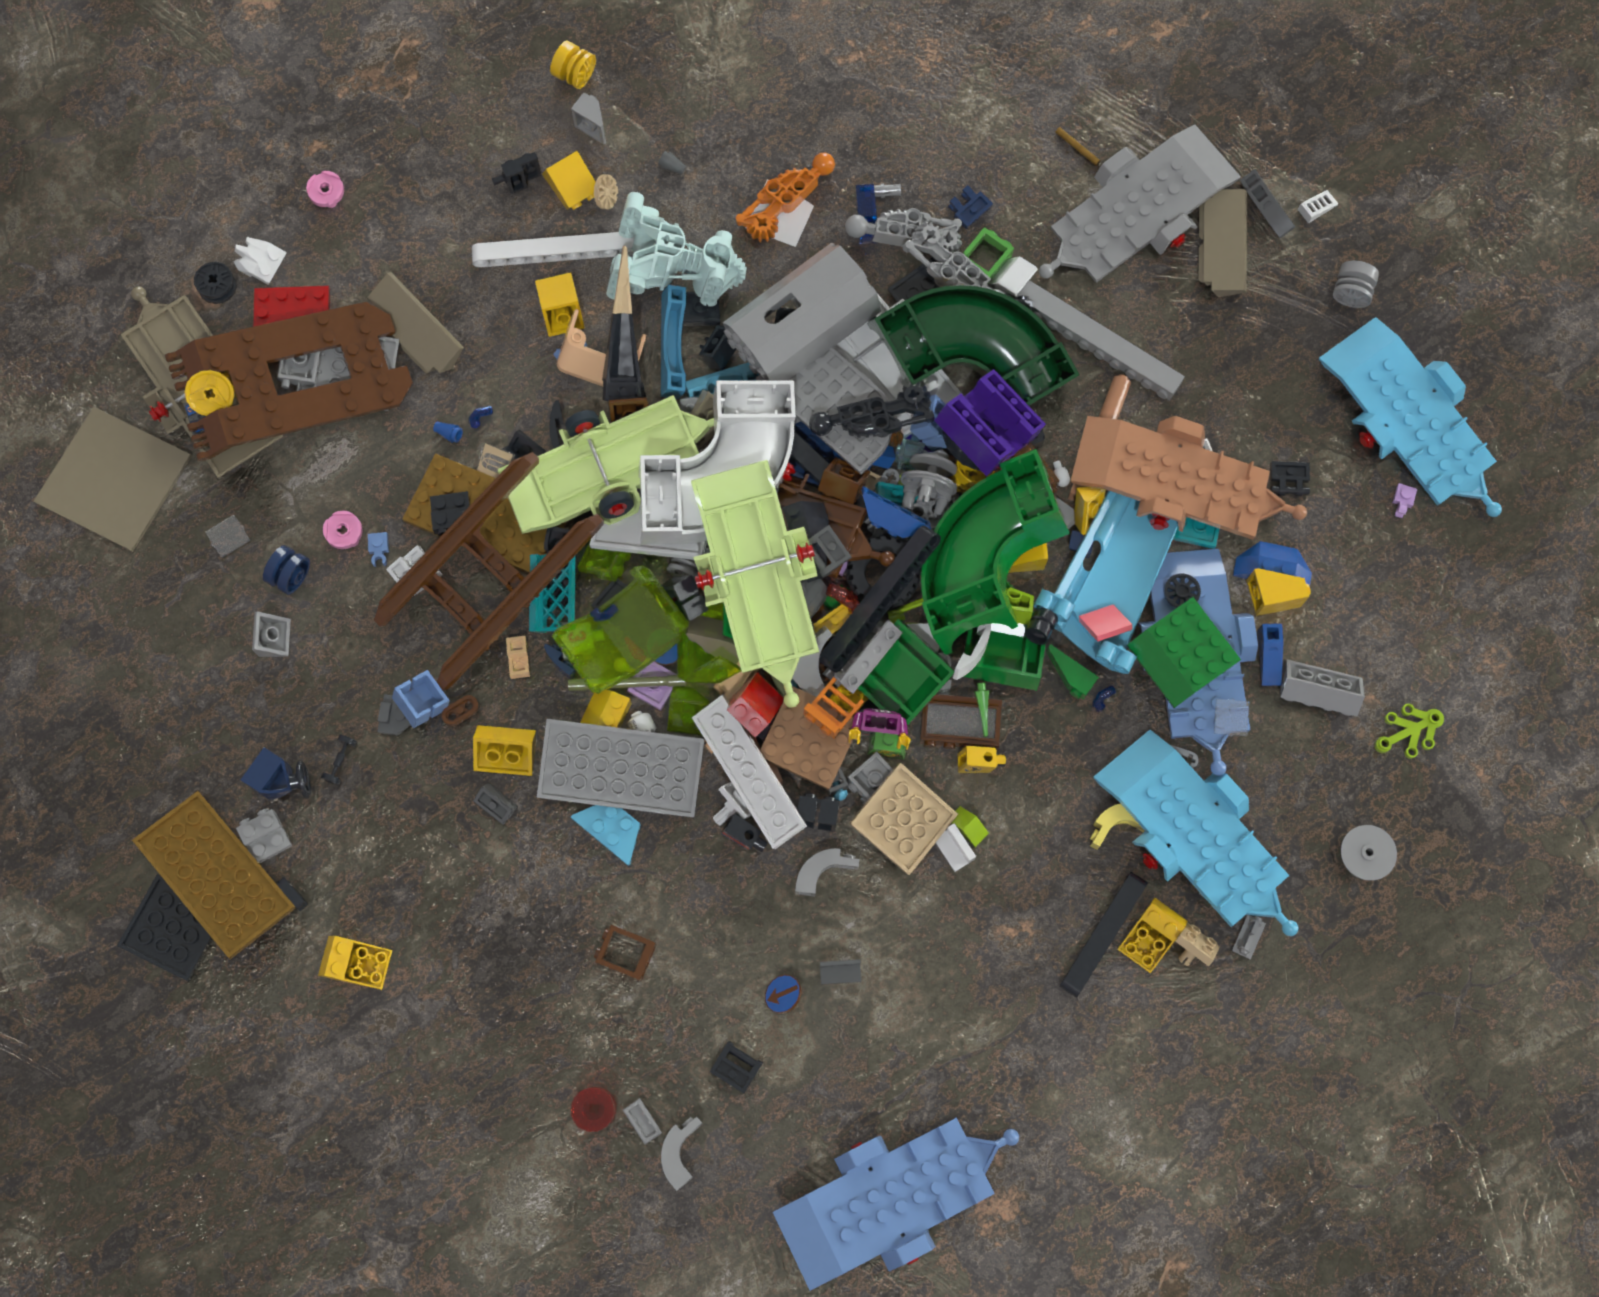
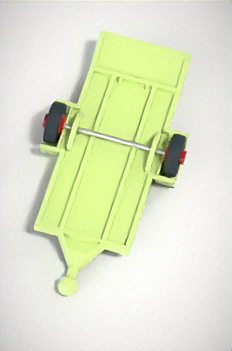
M674 395L610 424L604 410L600 412L599 418L591 410H584L573 414L565 423L566 430H559L564 445L537 456L539 457V464L508 496L522 534L557 526L590 510L593 515L598 514L604 519V524L607 525L614 524L638 513L641 504V498L637 491L640 488V455H680V459L693 457L699 454L696 443L710 430V427L714 426V418L706 421L681 411ZM508 465L498 469L499 475Z

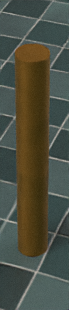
M1061 127L1055 131L1057 135L1095 166L1100 163V159Z

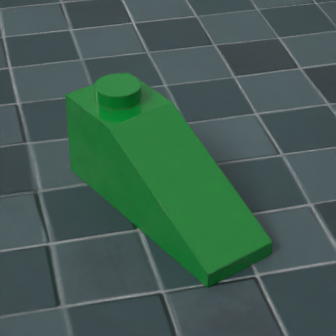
M1050 644L1046 653L1066 688L1070 691L1069 693L1077 699L1081 698L1084 700L1099 677Z

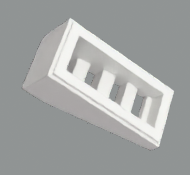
M1326 190L1301 203L1298 211L1310 223L1336 207L1338 203L1329 191ZM1324 197H1326L1331 204H1328Z

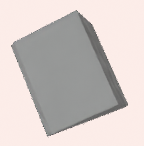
M255 612L252 650L259 657H287L289 655L291 619Z

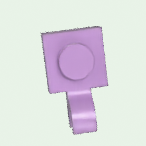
M1400 483L1397 485L1392 502L1398 504L1395 512L1396 517L1403 518V515L1407 512V507L1411 508L1413 506L1417 492L1416 488Z

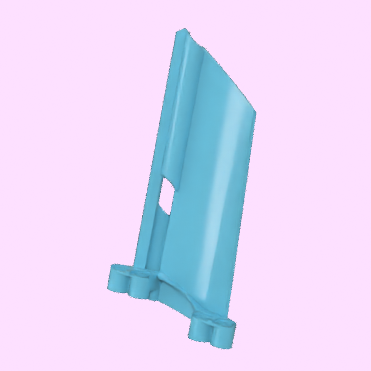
M1108 491L1056 592L1052 593L1042 588L1033 606L1035 609L1046 608L1054 612L1058 617L1055 629L1062 632L1071 642L1109 670L1129 674L1137 656L1126 650L1127 644L1131 640L1178 528V522L1170 519L1167 521L1169 523L1168 528L1156 530L1150 524V520L1154 519L1151 514L1142 517L1136 516L1140 501ZM1093 541H1099L1101 552L1091 571H1086L1083 567V560ZM1114 604L1132 623V630L1097 642L1079 622V616Z

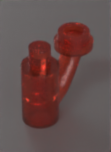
M830 583L827 587L826 595L846 606L849 613H853L860 604L858 596L853 595L851 590Z

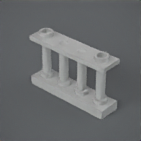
M889 620L885 624L879 621L839 672L834 673L827 668L823 675L830 681L833 677L837 680L834 683L836 686L839 687L842 684L853 694L900 637L902 632Z

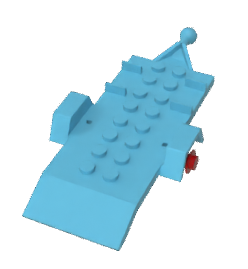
M1376 317L1319 357L1322 365L1342 382L1364 411L1352 420L1353 424L1364 425L1367 428V433H1360V442L1363 446L1372 448L1374 443H1378L1380 445L1379 457L1381 460L1392 451H1395L1436 505L1441 504L1451 495L1481 499L1487 506L1486 513L1489 516L1497 517L1500 515L1502 507L1499 503L1493 502L1487 495L1488 492L1483 471L1497 461L1485 447L1487 442L1482 443L1466 423L1468 418H1462L1454 406L1464 399L1466 386L1447 362L1433 361L1423 368L1402 339Z
M1149 730L1094 776L1096 782L1115 797L1145 830L1133 843L1134 845L1145 847L1150 852L1149 855L1147 853L1143 854V862L1149 869H1158L1157 863L1159 862L1164 868L1166 881H1169L1181 871L1230 927L1237 923L1244 915L1275 917L1281 923L1282 931L1285 935L1294 936L1297 934L1298 925L1295 921L1288 920L1282 914L1276 892V887L1289 875L1276 861L1277 857H1272L1252 835L1254 831H1249L1239 820L1249 811V798L1226 773L1220 776L1212 773L1203 781L1172 746Z

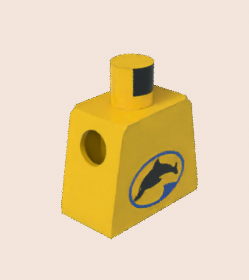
M966 746L957 754L958 773H990L996 767H1005L1006 764L1005 755H996V748Z

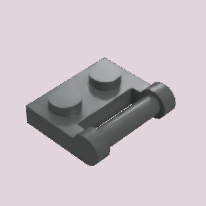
M830 525L808 539L809 544L812 546L817 542L831 561V564L826 566L813 547L815 554L813 559L820 569V574L823 578L852 558Z

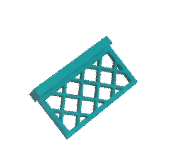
M530 555V572L546 555ZM575 556L571 559L566 569L563 568L561 570L562 574L559 578L556 579L554 577L553 581L555 583L551 588L548 589L546 586L539 593L540 596L530 603L529 632L547 633L575 630ZM565 577L569 579V584L566 588L561 584ZM557 587L562 590L558 598L553 595ZM565 595L568 597L566 607L560 603ZM549 597L554 601L550 608L547 607V599ZM557 606L562 610L558 617L552 613ZM565 615L568 617V626H563L560 622ZM550 616L554 622L550 627H547V618Z

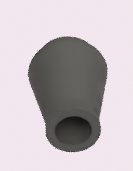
M665 151L658 163L661 165V168L680 175L686 169V165L671 152Z

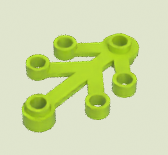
M1407 703L1402 706L1401 713L1404 716L1412 715L1423 720L1416 723L1400 718L1394 712L1386 714L1384 720L1387 724H1395L1406 729L1388 738L1385 736L1378 738L1374 744L1377 752L1386 753L1391 749L1392 744L1410 736L1408 748L1405 749L1404 754L1407 758L1413 759L1418 755L1416 747L1420 732L1426 727V737L1421 742V746L1424 750H1430L1435 746L1433 738L1436 728H1439L1444 722L1443 714L1437 709H1430L1427 712L1418 710L1412 704ZM1405 707H1409L1411 712L1407 713ZM1432 715L1437 717V721L1432 720ZM1388 716H1393L1394 721H1390ZM1385 741L1387 747L1382 746L1381 742ZM1425 741H1429L1431 746H1426ZM1409 749L1414 751L1413 756L1408 753Z

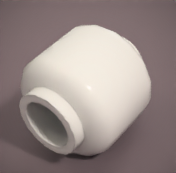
M641 711L633 713L627 724L629 729L655 732L656 725L651 715Z

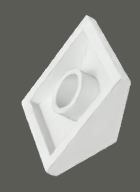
M1020 256L1009 258L988 286L993 289H1001L1005 293L1016 296L1038 269Z

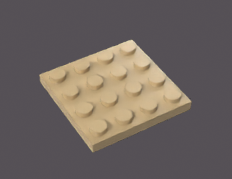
M898 763L849 824L903 872L910 875L957 817L958 813L903 764Z

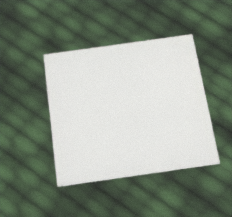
M804 200L793 212L780 213L777 216L779 221L777 225L778 232L775 233L773 239L796 247L814 205ZM759 204L751 215L763 212L770 204Z

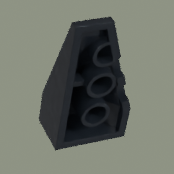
M799 501L783 507L789 530L804 527L808 539L829 525V518L824 503ZM816 542L813 544V547L827 566V555ZM816 564L817 576L806 579L808 583L823 578Z
M556 526L547 528L544 541L546 554L571 529ZM590 540L575 555V588L588 553ZM560 571V572L555 576L556 579L559 578V576L562 574V571ZM567 577L561 582L564 588L569 584ZM553 580L548 584V589L555 583ZM557 587L553 595L558 598L562 590ZM566 595L560 602L564 607L568 604V597ZM549 597V603L553 604L554 601Z

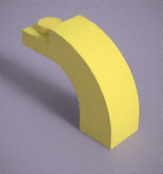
M1117 804L1105 810L1094 822L1093 826L1099 830L1095 829L1090 838L1093 842L1090 846L1098 850L1110 828L1118 824H1128L1142 832L1145 830L1121 804Z

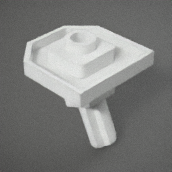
M732 782L718 789L727 800L725 807L713 817L719 826L734 814H739L742 819L752 816Z

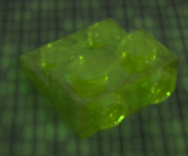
M589 542L577 568L580 572L596 574L599 579L616 581L618 576L621 577L623 575V565L625 561L630 560L631 553L594 549L590 547Z

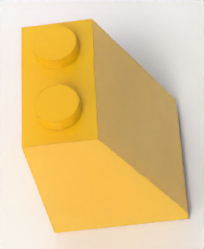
M578 151L550 166L542 173L567 210L570 208L575 210L582 205L581 201L586 198L590 201L594 198L595 180Z
M571 272L535 281L549 337L566 333L570 318L575 309L579 310L574 328L585 329Z
M1047 543L1023 553L1013 563L1008 573L1044 570L1048 561Z
M1257 568L1253 570L1246 580L1256 616L1300 608L1311 594L1310 586L1306 584L1305 578Z

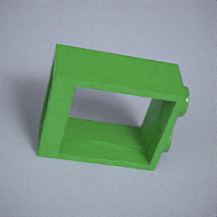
M984 227L963 254L968 258L983 239L1004 254L989 272L972 261L992 280L1008 259L1012 257L1014 247H1012L1010 242L999 238L994 231Z

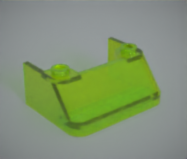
M723 602L707 606L708 611L701 614V616L723 621ZM688 621L677 623V674L679 679L691 683L718 684L742 671L740 666L720 655L714 657L712 654L706 653L699 644L692 642L686 635Z

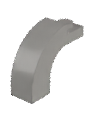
M836 848L816 853L802 866L797 877L795 894L815 897L817 880L825 870L830 868L858 870L859 859H855L856 856L844 854V857H840V849Z
M690 1117L682 1124L684 1127L682 1130L675 1124L668 1132L662 1146L661 1162L663 1171L676 1191L693 1178L681 1161L680 1150L683 1142L703 1124L697 1117L694 1119Z

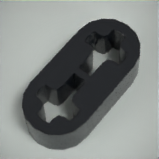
M285 877L276 883L299 911H302L308 905Z

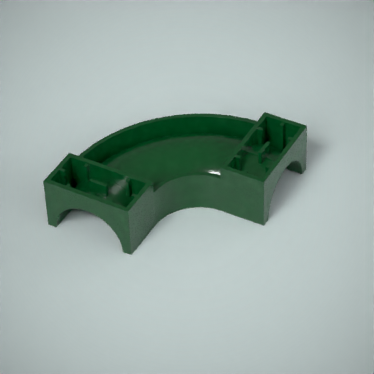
M955 285L931 289L901 302L867 323L870 330L875 331L887 346L900 371L901 384L907 388L910 382L915 385L917 382L922 381L948 365L969 367L982 377L994 369L1029 406L1080 375L1062 342L1058 343L1050 329L1036 314L1019 301L987 288Z

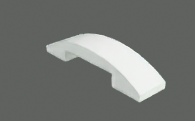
M991 624L978 626L976 635L981 636L971 656L963 653L955 668L953 679L957 680L965 676L980 661L986 650Z

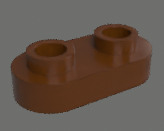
M471 695L463 696L442 711V719L446 725L456 726L476 714L479 709V703ZM467 704H473L472 708L466 709ZM455 714V719L450 720V715Z

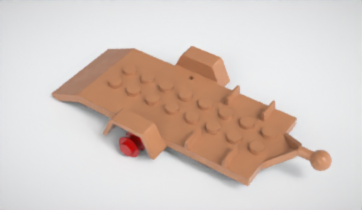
M1087 416L1071 483L1103 488L1140 501L1136 516L1142 517L1151 514L1154 519L1150 520V524L1156 530L1168 528L1169 523L1167 521L1172 519L1178 522L1179 531L1183 532L1186 517L1253 540L1256 536L1258 523L1281 511L1291 513L1296 520H1302L1307 515V509L1303 505H1296L1294 507L1285 504V501L1266 488L1270 471L1253 466L1254 461L1247 464L1224 456V451L1218 454L1204 449L1205 431L1204 426L1173 416L1160 421L1158 430L1155 432L1123 420Z

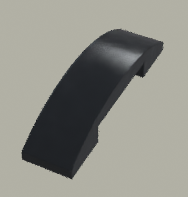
M555 400L549 422L553 449L560 446L557 425L564 424L559 400Z

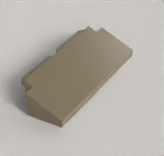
M1223 189L1199 206V237L1201 240H1204V244L1199 247V281L1207 286L1212 285L1211 290L1217 297L1247 292V191L1245 189Z
M392 272L387 273L367 298L373 303V306L390 314L395 329V334L390 335V337L399 339L403 351L425 373L435 370L441 373L453 369L464 347Z

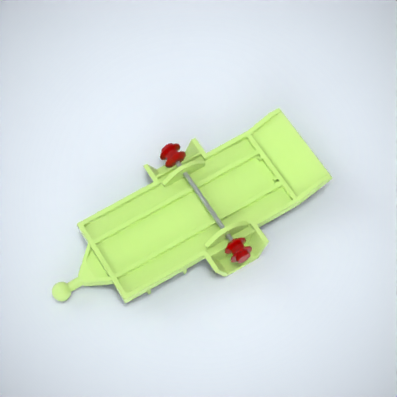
M768 460L691 480L710 553L693 557L699 571L698 576L695 577L698 588H702L704 591L706 607L724 602L742 673L763 668L783 683L786 693L784 696L785 705L790 708L796 707L799 703V696L793 692L791 681L801 657L819 653L815 632L801 585V580L817 576L813 559L815 554L813 546L809 544L805 528L801 527L787 531Z

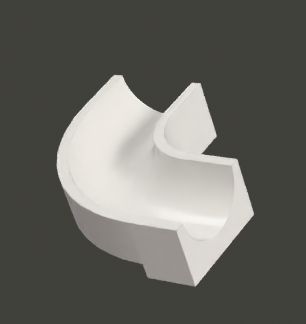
M716 381L713 395L714 438L705 450L685 459H680V455H640L641 545L688 544L707 541L691 480L768 460L775 488H778L791 454L794 439V421L796 418L794 381Z

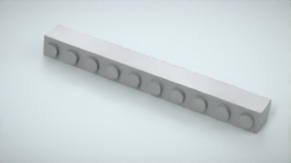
M1030 280L1015 296V298H1018V295L1029 296V299L1033 300L1032 312L1047 324L1051 330H1057L1064 338L1073 340L1080 348L1089 350L1096 358L1103 359L1112 368L1124 372L1128 378L1139 381L1143 387L1155 391L1159 397L1170 401L1182 384L1185 376Z

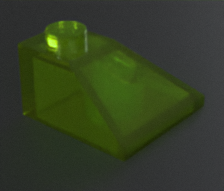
M673 687L670 696L667 731L702 735L692 717L708 706L709 700L693 688Z

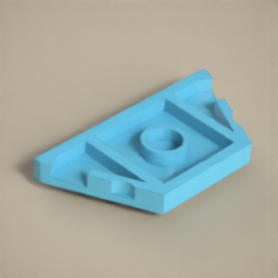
M594 805L571 816L572 820L627 866L631 864L641 824L625 810Z

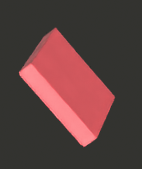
M1114 604L1079 616V622L1097 642L1132 630V623Z

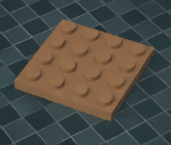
M792 686L793 692L799 696V703L796 707L790 708L783 702L760 752L767 762L830 790L854 740L852 739L850 743L848 742L854 715L838 733L837 737L833 739L830 735L824 734L820 727L815 723L809 722L804 717L805 715H803L804 707L808 703L811 704L816 697ZM822 699L817 703L841 723L845 719V717Z

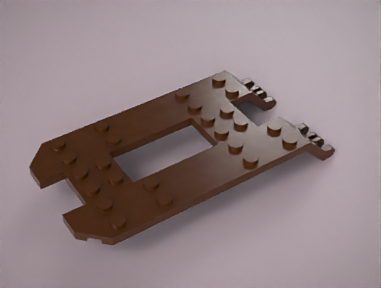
M362 302L196 339L175 352L165 354L167 362L182 360L179 364L169 366V371L174 372L171 374L172 379L177 380L187 376L186 381L174 384L176 391L185 390L188 380L200 371L212 370L221 374L229 373L239 404L216 410L197 422L187 424L190 432L204 429L203 433L192 435V442H196L193 444L194 449L198 450L207 446L210 448V450L199 452L196 455L198 461L212 459L234 446L400 407L413 382L407 365L388 369L378 338L395 334L390 314L368 302ZM341 347L351 379L277 395L267 363Z

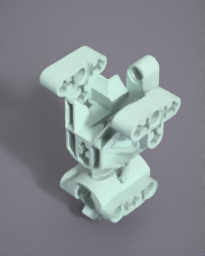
M638 192L628 194L621 217L619 234L624 238H633L635 236L632 251H634L633 257L628 255L630 293L642 294L645 289L659 287L660 290H664V287L668 286L674 278H682V280H693L694 291L698 297H701L700 302L703 305L715 306L717 299L729 288L732 289L733 285L738 287L739 283H743L747 267L742 262V258H737V254L733 251L731 233L723 230L718 231L701 249L691 243H686L685 235L679 224H669L664 218L659 217L658 210L644 206V196ZM621 254L613 258L610 267L611 274L606 295L611 299H615ZM680 271L682 276H675V274Z

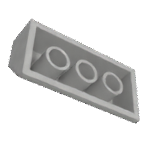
M1286 659L1282 685L1280 686L1281 698L1290 702H1301L1307 706L1321 707L1326 711L1341 712L1346 716H1358L1365 698L1363 679L1361 677Z

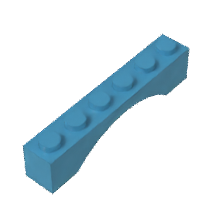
M668 285L661 295V397L668 398L674 395L675 399H679L686 391V374L681 355V334L686 306V287Z

